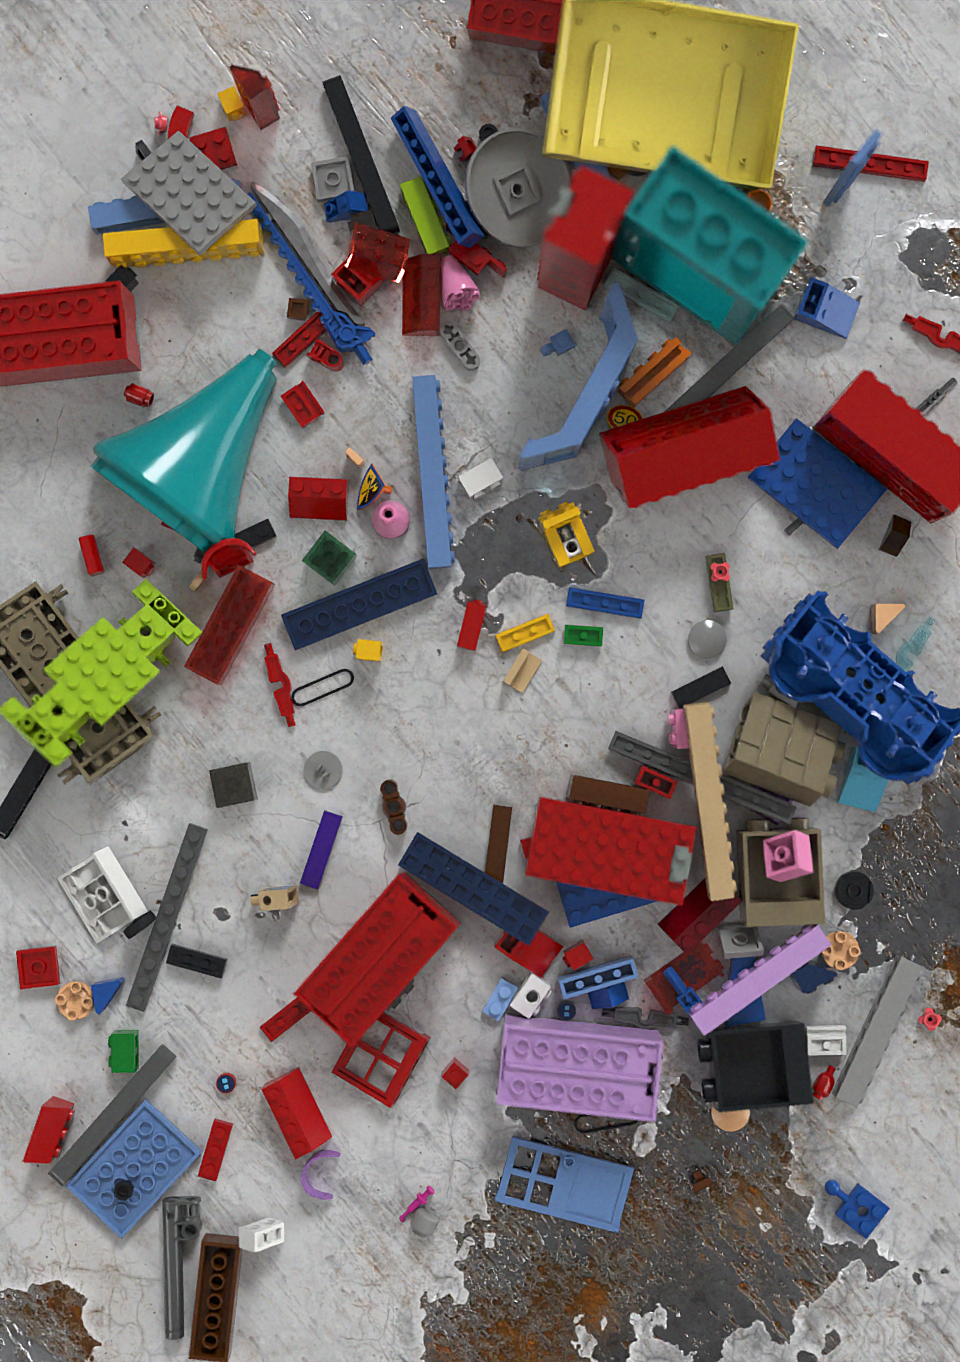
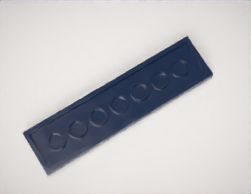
M420 559L281 614V617L296 651L438 594L424 559Z

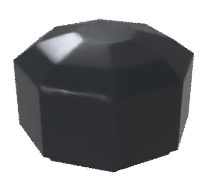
M123 1179L115 1185L114 1195L118 1200L125 1201L133 1195L134 1186L131 1181Z

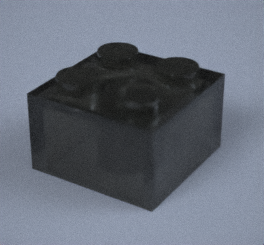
M250 762L209 770L216 808L258 799Z

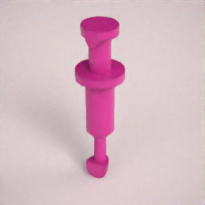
M428 1185L426 1187L427 1190L423 1194L417 1193V1198L407 1207V1211L399 1217L401 1222H404L405 1217L409 1213H413L422 1203H427L426 1198L430 1194L433 1195L435 1193L431 1186Z

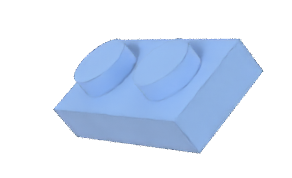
M501 977L482 1012L500 1021L518 986Z

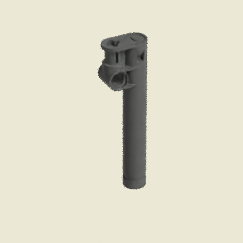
M172 1196L162 1200L165 1338L168 1340H177L184 1337L183 1240H194L202 1229V1221L198 1213V1203L201 1202V1197ZM188 1225H193L196 1231L189 1230Z

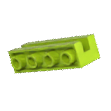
M419 176L400 184L401 193L428 260L436 258V255L439 253L443 255L449 253L448 249L452 245L448 234H444L442 229L445 227L441 216L437 217L435 210H438L434 198L430 199L428 194L430 191L426 183L423 182L422 177Z

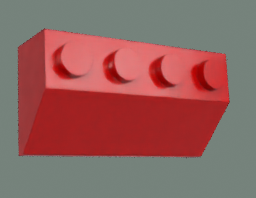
M299 1067L264 1084L261 1090L295 1160L314 1151L332 1138V1134Z

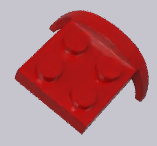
M228 538L215 543L203 556L201 566L203 579H207L208 566L221 578L253 563L254 560L249 551L254 556L256 552L248 543L237 538Z

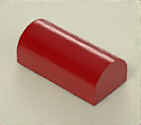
M86 535L79 537L78 540L88 574L93 577L104 573L95 536Z

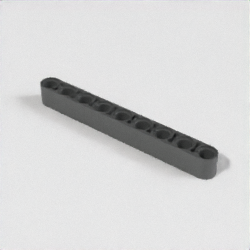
M782 304L778 306L665 411L709 398L778 335L794 317Z
M162 1044L49 1171L48 1175L59 1185L63 1186L177 1056Z

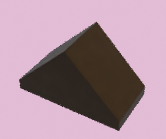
M893 514L879 550L897 557L910 537L911 521Z

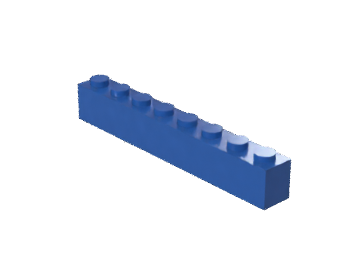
M403 106L391 117V120L459 245L471 248L484 237V234L417 111Z

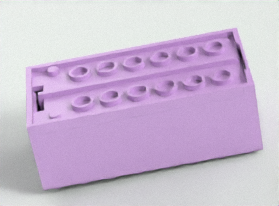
M505 1014L497 1104L656 1122L663 1040L659 1030L530 1017L528 1019L521 1015Z

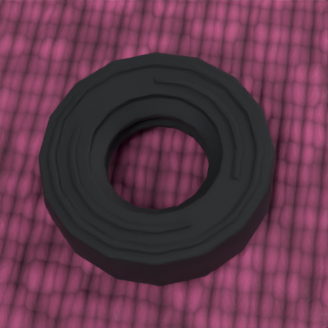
M151 910L129 925L123 933L128 939H131L156 919L155 914Z

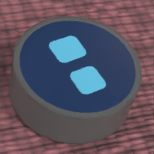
M569 1000L561 1001L557 1006V1014L562 1020L569 1021L575 1017L576 1007Z

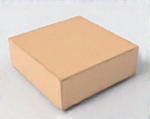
M350 447L345 451L346 456L358 468L365 464L364 460Z

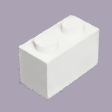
M490 458L462 474L458 479L469 499L474 497L476 500L482 497L487 489L491 488V490L499 487L501 481H503V476L493 459Z

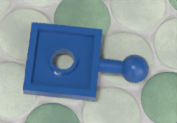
M828 1180L825 1183L826 1193L830 1196L836 1195L843 1201L836 1210L835 1215L866 1239L890 1209L859 1183H857L849 1195L840 1189L837 1181ZM860 1207L867 1208L864 1215H858Z

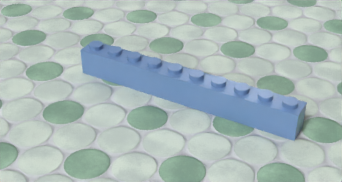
M435 375L414 376L412 380L428 568H452L451 563H455L454 551H450V544H453V534L448 531V525H451L452 521L451 513H447L446 507L450 506L449 494H445V487H449L448 475H444L443 468H447L446 456H442V449H445V438L440 435V430H444L443 418H439V411H442L441 399H437V392H441L440 380H436Z

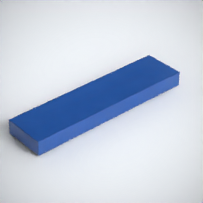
M569 587L566 607L642 619L645 600Z

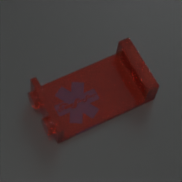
M700 942L688 955L684 952L644 979V982L667 1015L674 1011L673 1007L679 1002L675 997L678 995L663 974L666 968L673 967L687 987L691 985L695 992L718 975L721 977L725 976L722 972L724 969L723 965L718 959L714 960L710 954L713 951L707 943L703 945Z

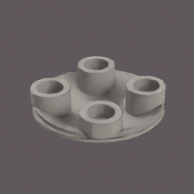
M704 620L692 627L688 637V644L696 655L702 658H713L724 650L727 637L725 630L720 624L712 620Z

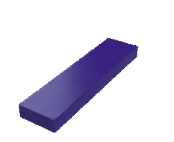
M324 810L300 884L319 889L343 816Z

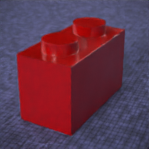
M640 765L633 783L671 799L678 781Z

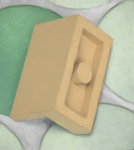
M523 648L503 682L523 693L542 660Z

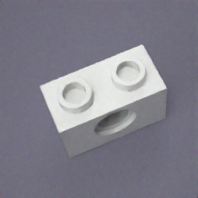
M530 972L511 999L510 1006L528 1019L531 1015L535 1016L540 1009V1002L543 999L546 1000L552 992L550 990V983ZM531 991L537 993V997L534 1000H529L526 997Z

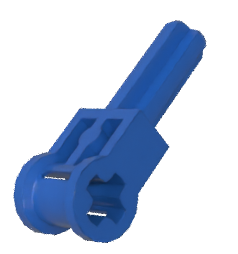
M670 966L663 971L664 976L678 994L675 996L687 1014L691 1011L690 1008L694 1004L702 1003V1000L691 985L687 987L673 967Z

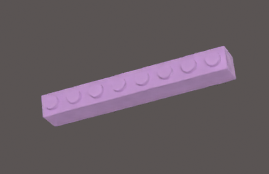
M817 924L803 926L799 934L789 936L785 940V944L769 951L770 954L765 958L757 959L753 963V967L740 971L736 979L725 982L722 985V989L718 992L713 991L708 994L706 1000L701 1004L700 1002L694 1004L688 1014L702 1034L705 1036L831 946L832 944Z

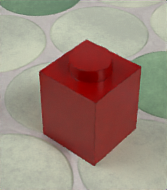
M134 547L122 562L143 578L153 573L154 565L156 564Z
M583 940L563 951L565 955L562 958L568 968L572 967L574 971L594 959Z
M454 1057L442 1071L441 1077L453 1088L457 1089L469 1075V1069Z

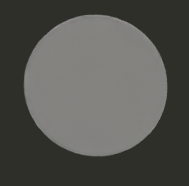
M327 751L316 752L307 759L304 765V775L311 786L317 789H329L339 782L342 776V765L338 757L333 753Z

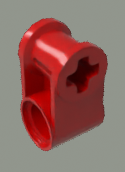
M315 339V345L306 356L333 372L340 371L344 367V360L341 354L323 341ZM332 358H339L337 364H330Z

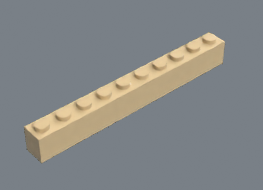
M708 702L685 704L683 707L708 898L711 901L734 898V892L737 891L736 882L732 880L731 875L734 872L733 861L729 859V853H732L730 841L727 842L726 834H729L728 822L724 820L727 809L726 804L722 803L721 795H724V787L719 781V776H722L721 765L717 764L719 748L714 742V737H717L716 726L712 725L714 708Z

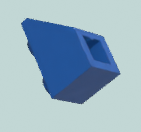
M347 190L324 203L326 222L350 220L354 218L350 216L354 215L359 217V214H361L359 212L368 210L366 194Z

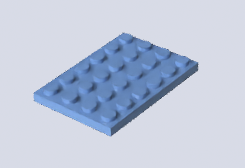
M145 1099L66 1184V1187L122 1239L201 1154L202 1150L152 1103ZM123 1179L131 1181L134 1186L133 1195L125 1201L118 1200L114 1195L115 1185Z

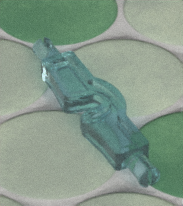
M928 617L924 625L916 629L911 639L898 649L895 663L905 672H908L913 666V662L906 657V653L911 652L912 654L919 655L922 652L926 641L931 635L929 630L935 622L934 619L932 620V618Z

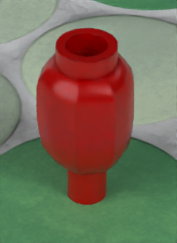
M829 1065L826 1072L820 1073L813 1083V1096L821 1101L823 1098L828 1097L835 1083L833 1074L836 1070L833 1066Z

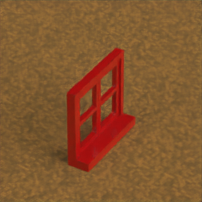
M383 1012L377 1021L391 1029L380 1049L374 1048L361 1039L352 1048L346 1044L332 1073L391 1108L398 1100L431 1037L425 1033L420 1034ZM394 1031L412 1041L401 1063L383 1053ZM357 1046L375 1057L364 1079L346 1069ZM378 1060L397 1070L385 1092L367 1081Z

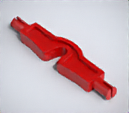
M907 313L905 314L902 321L913 325L912 330L928 337L929 341L936 347L942 349L950 348L960 354V335L958 333L950 331L946 338L942 339L940 337L941 324L921 316L915 318Z
M272 643L265 644L264 648L267 656L264 659L269 681L271 683L279 681L283 683V687L274 691L273 695L279 706L281 716L286 718L288 727L295 726L293 718L295 709L290 696L292 690L291 681L288 675L283 672L279 656L274 654Z

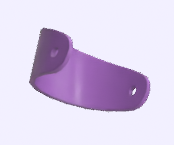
M320 1150L308 1159L301 1174V1183L305 1192L318 1199H333L332 1194L321 1192L312 1187L307 1178V1166L319 1158L340 1157L341 1153L333 1150Z

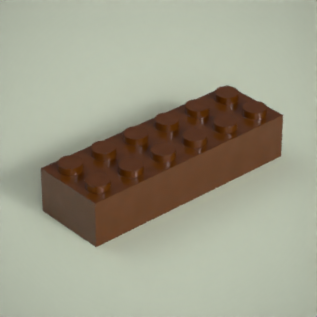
M205 1233L201 1241L189 1359L228 1362L230 1358L243 1251L242 1248H239V1236Z

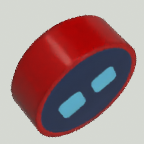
M231 1073L221 1074L216 1081V1087L221 1093H230L236 1086V1078Z

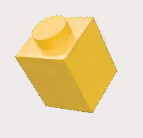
M235 86L217 93L229 122L232 120L237 121L247 114Z

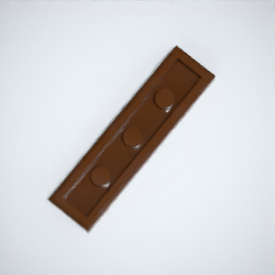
M493 805L485 873L503 883L512 807Z

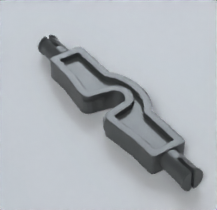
M615 1006L614 1010L602 1008V1017H613L614 1021L633 1023L636 1027L642 1029H652L656 1026L676 1028V1025L688 1026L689 1018L677 1017L676 1013L651 1009L648 1019L643 1020L642 1010L639 1007Z

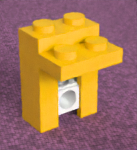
M568 501L558 505L559 509L554 511L548 509L541 512V516L538 517V522L558 568L595 552L580 518L581 512L579 508L575 506L574 502L569 504ZM565 526H570L574 538L570 536L569 530ZM561 529L560 533L562 534L561 537H563L564 540L563 543L561 542V539L557 532V530ZM574 543L577 550L571 553L566 549V545Z

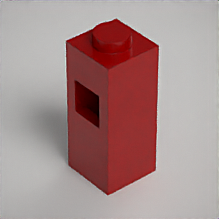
M472 599V602H467L457 647L476 651L486 611V605H483V601Z

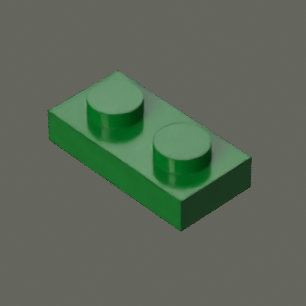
M565 625L564 644L602 647L603 627Z

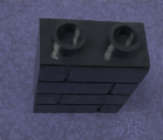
M791 1021L715 1028L706 1034V1038L697 1040L700 1063L709 1062L711 1078L702 1079L701 1081L704 1103L713 1102L714 1109L718 1112L814 1104L804 1023Z

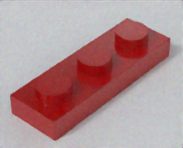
M214 1119L198 1177L217 1181L233 1123Z

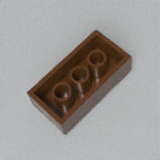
M571 774L567 797L571 799V803L583 805L584 801L589 802L591 807L602 809V805L608 806V809L611 811L621 812L622 809H625L629 814L640 816L641 813H646L650 790Z

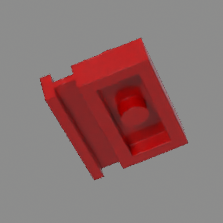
M301 381L300 384L295 385L280 396L302 429L318 419L322 414H325L304 381Z

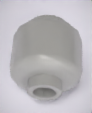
M426 1206L416 1210L411 1220L413 1233L422 1238L431 1236L439 1223L435 1209Z

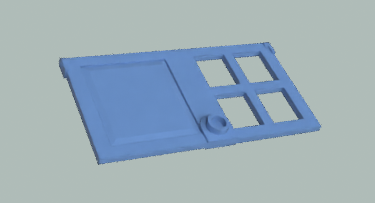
M512 1136L501 1182L494 1199L495 1202L618 1233L634 1167ZM518 1146L537 1150L531 1172L513 1167ZM542 1152L561 1156L555 1178L537 1174ZM511 1174L529 1179L524 1200L505 1196ZM535 1180L553 1185L548 1206L530 1202Z

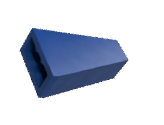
M731 958L728 980L733 981L738 977L740 971L753 967L755 958ZM759 996L727 1019L725 1024L730 1027L766 1020L762 996Z

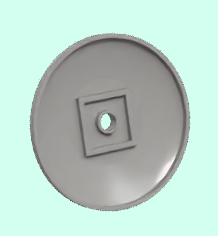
M522 128L498 131L485 139L476 148L467 167L465 190L470 210L478 224L487 234L509 246L532 247L541 244L546 227L551 228V219L548 218V214L552 206H557L559 202L557 196L561 188L566 189L567 185L570 186L572 176L566 160L554 159L542 154L544 136ZM514 185L520 188V195H516L513 192Z

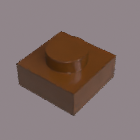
M289 298L287 318L307 321L309 301Z

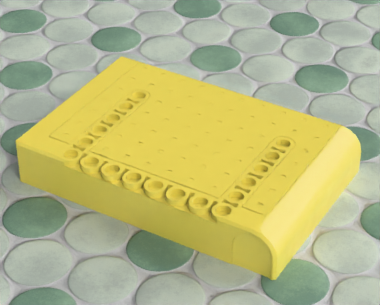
M563 0L542 154L554 159L653 173L673 145L732 187L752 190L771 188L799 29L798 23L669 0Z

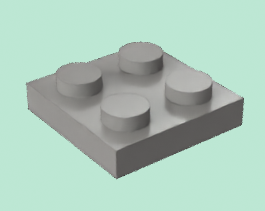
M348 156L311 162L318 202L329 201L347 190L355 191Z
M742 923L718 925V935L724 959L763 956L764 950L757 927H746Z

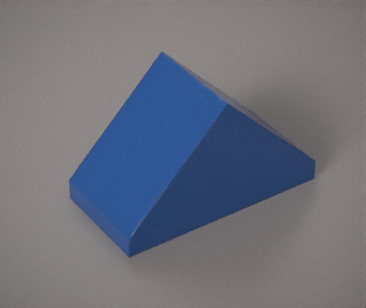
M123 977L95 982L91 985L97 1014L100 1015L106 1009L125 979Z
M625 982L588 992L592 1009L613 1008L629 999Z

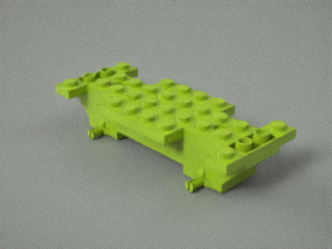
M147 579L132 590V595L144 607L129 620L122 617V620L118 621L122 625L118 630L102 617L44 668V672L57 684L42 698L38 694L35 697L33 696L31 700L35 704L27 710L14 696L0 707V714L56 768L72 754L63 744L65 741L72 738L79 746L86 741L78 734V731L90 716L100 726L104 725L160 673V670L151 662L159 660L165 667L171 663L163 654L176 636L188 647L202 634V631ZM143 630H147L151 634L149 636H143L140 632ZM55 709H61L63 714L55 716L52 712Z

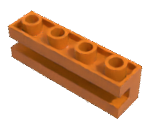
M677 337L673 340L669 338L661 346L663 349L660 352H653L647 358L648 362L644 366L640 364L633 371L634 375L630 379L626 377L620 382L618 393L632 408L637 406L692 354L687 348L684 349L680 345L681 341Z

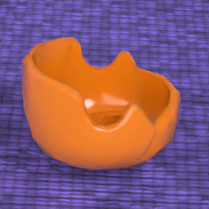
M755 189L746 195L747 198L770 213L772 200L767 192Z

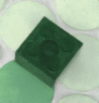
M325 530L302 559V562L335 586L356 559L357 554Z

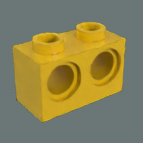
M358 639L357 643H354L353 654L356 655V659L382 662L383 642Z

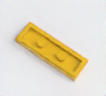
M545 614L496 634L495 637L503 653L553 633L555 629L549 614Z

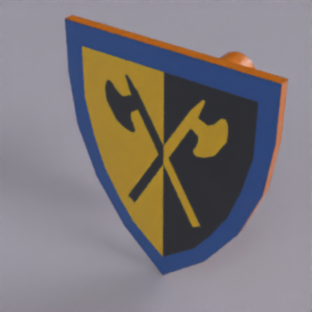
M372 463L359 489L357 510L365 509L375 503L382 492L387 494L392 492V487L384 483Z

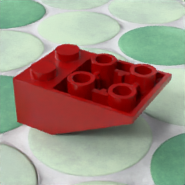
M371 239L345 259L331 276L333 281L361 307L400 265Z
M540 929L530 946L505 931L502 932L494 943V948L540 978L563 948L561 944Z

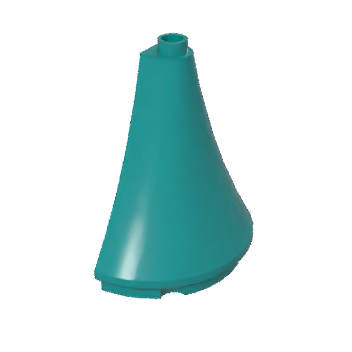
M258 349L254 355L248 354L225 374L157 418L97 442L93 447V452L97 458L90 467L204 553L221 540L235 538L236 516L242 481L257 428L266 403L277 381L275 374L272 372L277 362L262 349Z

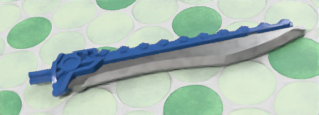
M251 182L252 190L268 211L266 215L253 194L247 193L257 204V207L253 210L254 217L263 220V223H261L262 230L272 233L270 243L280 246L278 250L279 257L288 260L286 264L287 270L297 273L295 282L305 287V290H303L304 297L314 300L312 309L322 313L320 317L321 324H323L335 346L342 353L354 351L362 365H368L373 359L364 344L372 337H375V332L371 328L365 327V321L359 316L328 275L310 241L305 227L298 218L275 196L255 182ZM272 221H275L279 229L282 231L286 239L289 241L293 249L296 251L300 259L303 261L307 269L310 271V273L312 274L316 282L319 284L323 292L326 294L330 302L333 304L337 312L333 311L327 300L324 298V296L317 288L313 280L310 278L306 270L303 268L299 260L296 258L290 247L287 245L283 237L280 235L276 227L273 225Z

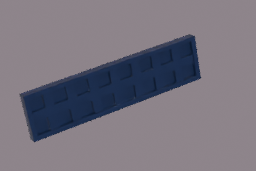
M419 832L416 833L398 866L528 946L531 945L549 914L548 910Z

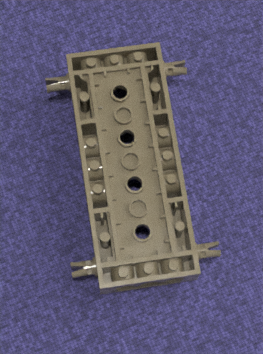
M35 581L0 605V668L30 707L35 704L31 700L33 696L35 697L38 694L42 698L57 684L44 672L45 664L56 659L79 638L54 604L69 594L66 589L61 591L64 588L62 584L46 593ZM29 630L33 635L31 639L24 640L21 637L22 632ZM127 702L103 725V731L100 733L92 731V726L97 722L90 716L78 731V734L86 741L81 746L72 738L63 743L72 753L68 757L72 765L57 774V776L62 778L68 775L62 780L64 785L78 774L82 775L89 785L93 784L154 740V735L148 729V724L162 716L161 713L158 712L151 715L156 711V707L153 706L140 716ZM55 709L52 714L60 716L63 714V711Z

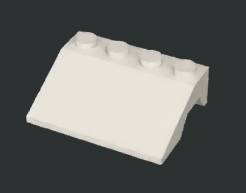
M109 846L93 853L91 857L57 878L96 943L101 942L148 912Z

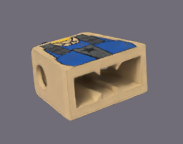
M297 885L265 888L260 890L258 894H252L250 902L252 906H260L261 911L289 909L299 904Z

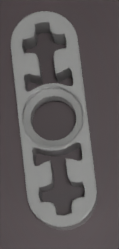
M444 322L440 327L441 337L467 370H476L480 365L479 355L453 322ZM445 327L453 328L452 334L456 338L452 340L449 333L444 334ZM458 341L464 342L466 345L465 349L462 351L456 350L454 347L455 343ZM468 350H470V352H468L469 357L471 359L475 358V365H472L471 363L467 364L468 358L464 354H466Z

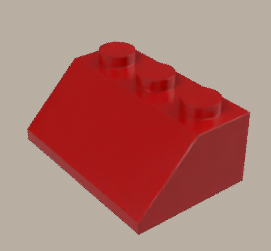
M289 477L288 500L290 518L347 521L348 480Z
M52 1096L41 1106L22 1162L50 1164L55 1158L58 1159L62 1150L60 1143L66 1138L68 1133L67 1123L68 1121L71 1122L75 1110H72L74 1103Z

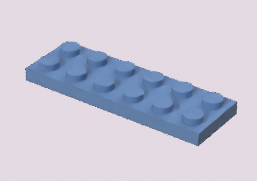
M877 129L850 160L824 199L823 203L828 207L833 201L835 203L838 202L881 144L878 140L882 133Z

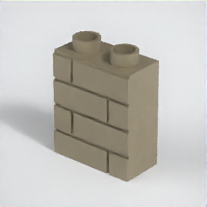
M754 692L743 706L723 773L810 807L821 796L829 798L834 790L837 777L829 774L832 763L837 765L840 762L846 747L844 742L838 740L841 726L821 717L818 718V716L801 709H796V707L794 708L781 701H776L771 697Z
M792 818L790 825L785 824L786 828L770 829V819L747 820V830H737L739 898L742 900L739 904L740 922L746 927L825 924L821 829L809 827V818ZM793 830L809 835L813 873L783 882L767 878L763 840Z

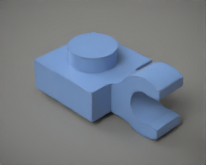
M565 329L549 338L551 343L542 346L540 351L543 357L554 351L559 356L575 348V343L568 330Z

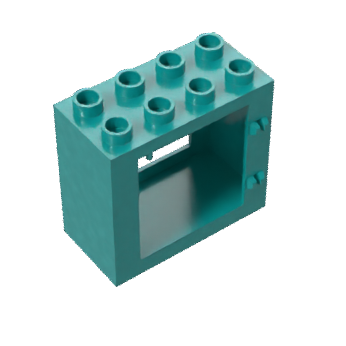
M672 145L624 212L611 259L736 346L809 241Z

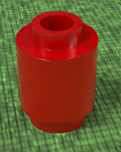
M134 383L125 388L124 396L127 402L143 408L152 405L154 393L150 389Z

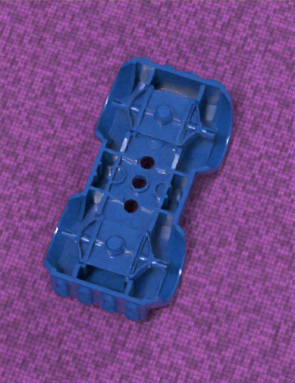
M818 590L813 595L809 593L793 608L795 611L784 619L783 626L776 629L772 640L769 639L762 647L764 651L760 657L769 664V673L773 684L790 699L804 703L813 702L857 740L861 760L876 775L888 780L903 781L907 785L914 781L918 782L923 777H929L935 770L933 768L934 765L943 759L945 749L947 750L954 743L952 739L960 733V708H947L934 702L933 700L937 697V694L934 691H930L926 696L914 683L913 675L915 672L913 670L905 672L871 642V634L868 631L860 632L845 625L849 619L848 616L845 617L846 614H841L839 619H837L826 605L825 599L829 595L826 591ZM847 668L855 672L854 678L846 675ZM863 681L870 685V690L864 687ZM876 694H880L885 698L884 704H879V701L875 698Z

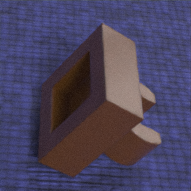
M700 1170L693 1173L697 1181L696 1184L692 1185L695 1193L713 1185L710 1177L704 1179Z

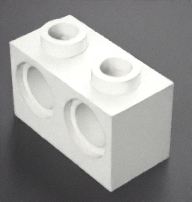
M265 1218L239 1228V1248L254 1253L284 1242V1222L275 1219Z

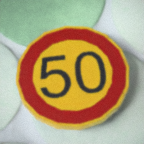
M626 405L614 406L606 416V422L611 429L643 419L640 412Z

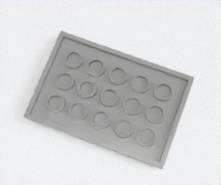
M177 131L121 178L123 184L199 256L257 207L256 202L180 131Z

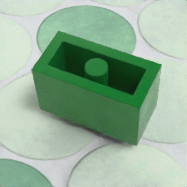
M115 1030L108 1038V1047L111 1048L108 1065L111 1067V1073H135L139 1069V1030Z

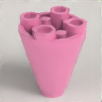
M453 255L444 257L441 260V286L444 308L447 311L455 309L469 310L472 307L471 304L480 297L479 289L459 260Z
M393 500L384 501L373 511L372 525L375 531L384 538H397L403 535L409 527V513L400 502ZM392 512V516L390 518L385 517V513L388 514Z

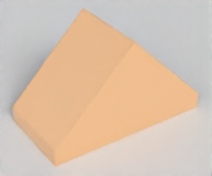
M904 604L871 605V633L873 635L879 634L906 606Z

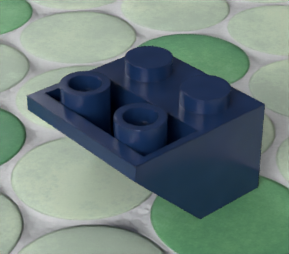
M810 960L789 976L794 986L800 992L810 994L816 991L819 985H827L833 982L834 977L838 975L829 966Z

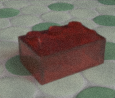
M355 222L348 240L344 267L399 283L406 269L410 239Z

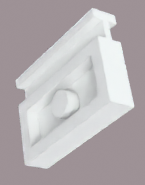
M806 1026L808 1056L847 1055L846 1026Z

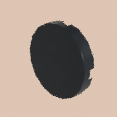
M857 871L842 874L834 887L835 897L838 902L845 908L852 910L864 908L871 902L874 894L871 880L865 874Z

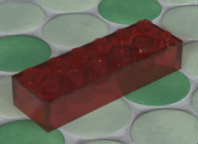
M238 564L184 667L217 685H222L276 584Z

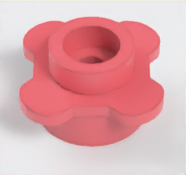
M161 112L154 119L155 129H158V135H161V131L167 132V116L161 115Z
M727 562L711 564V580L714 582L718 580L728 581L730 579L729 564Z
M926 1008L923 1016L918 1018L919 1023L924 1024L929 1031H933L942 1020V1017L939 1014H935L932 1008Z

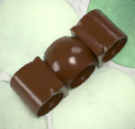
M388 779L380 787V791L383 794L382 811L388 817L391 832L400 835L406 831L408 826L405 819L406 815L404 814L406 803L400 796L397 782ZM386 783L394 785L395 790L393 793L385 791L384 786ZM390 802H397L399 804L397 812H392L389 809ZM397 820L402 821L404 824V828L400 831L396 830L393 826Z

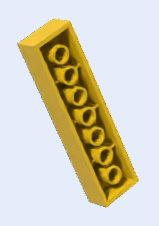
M257 219L241 220L200 256L170 227L103 233L104 255L116 269L120 265L126 269L130 266L144 268L146 265L151 264L164 266L165 263L183 264L184 261L199 263L203 262L204 259L219 261L225 257L239 259L241 256L259 257L260 254H265L263 231Z

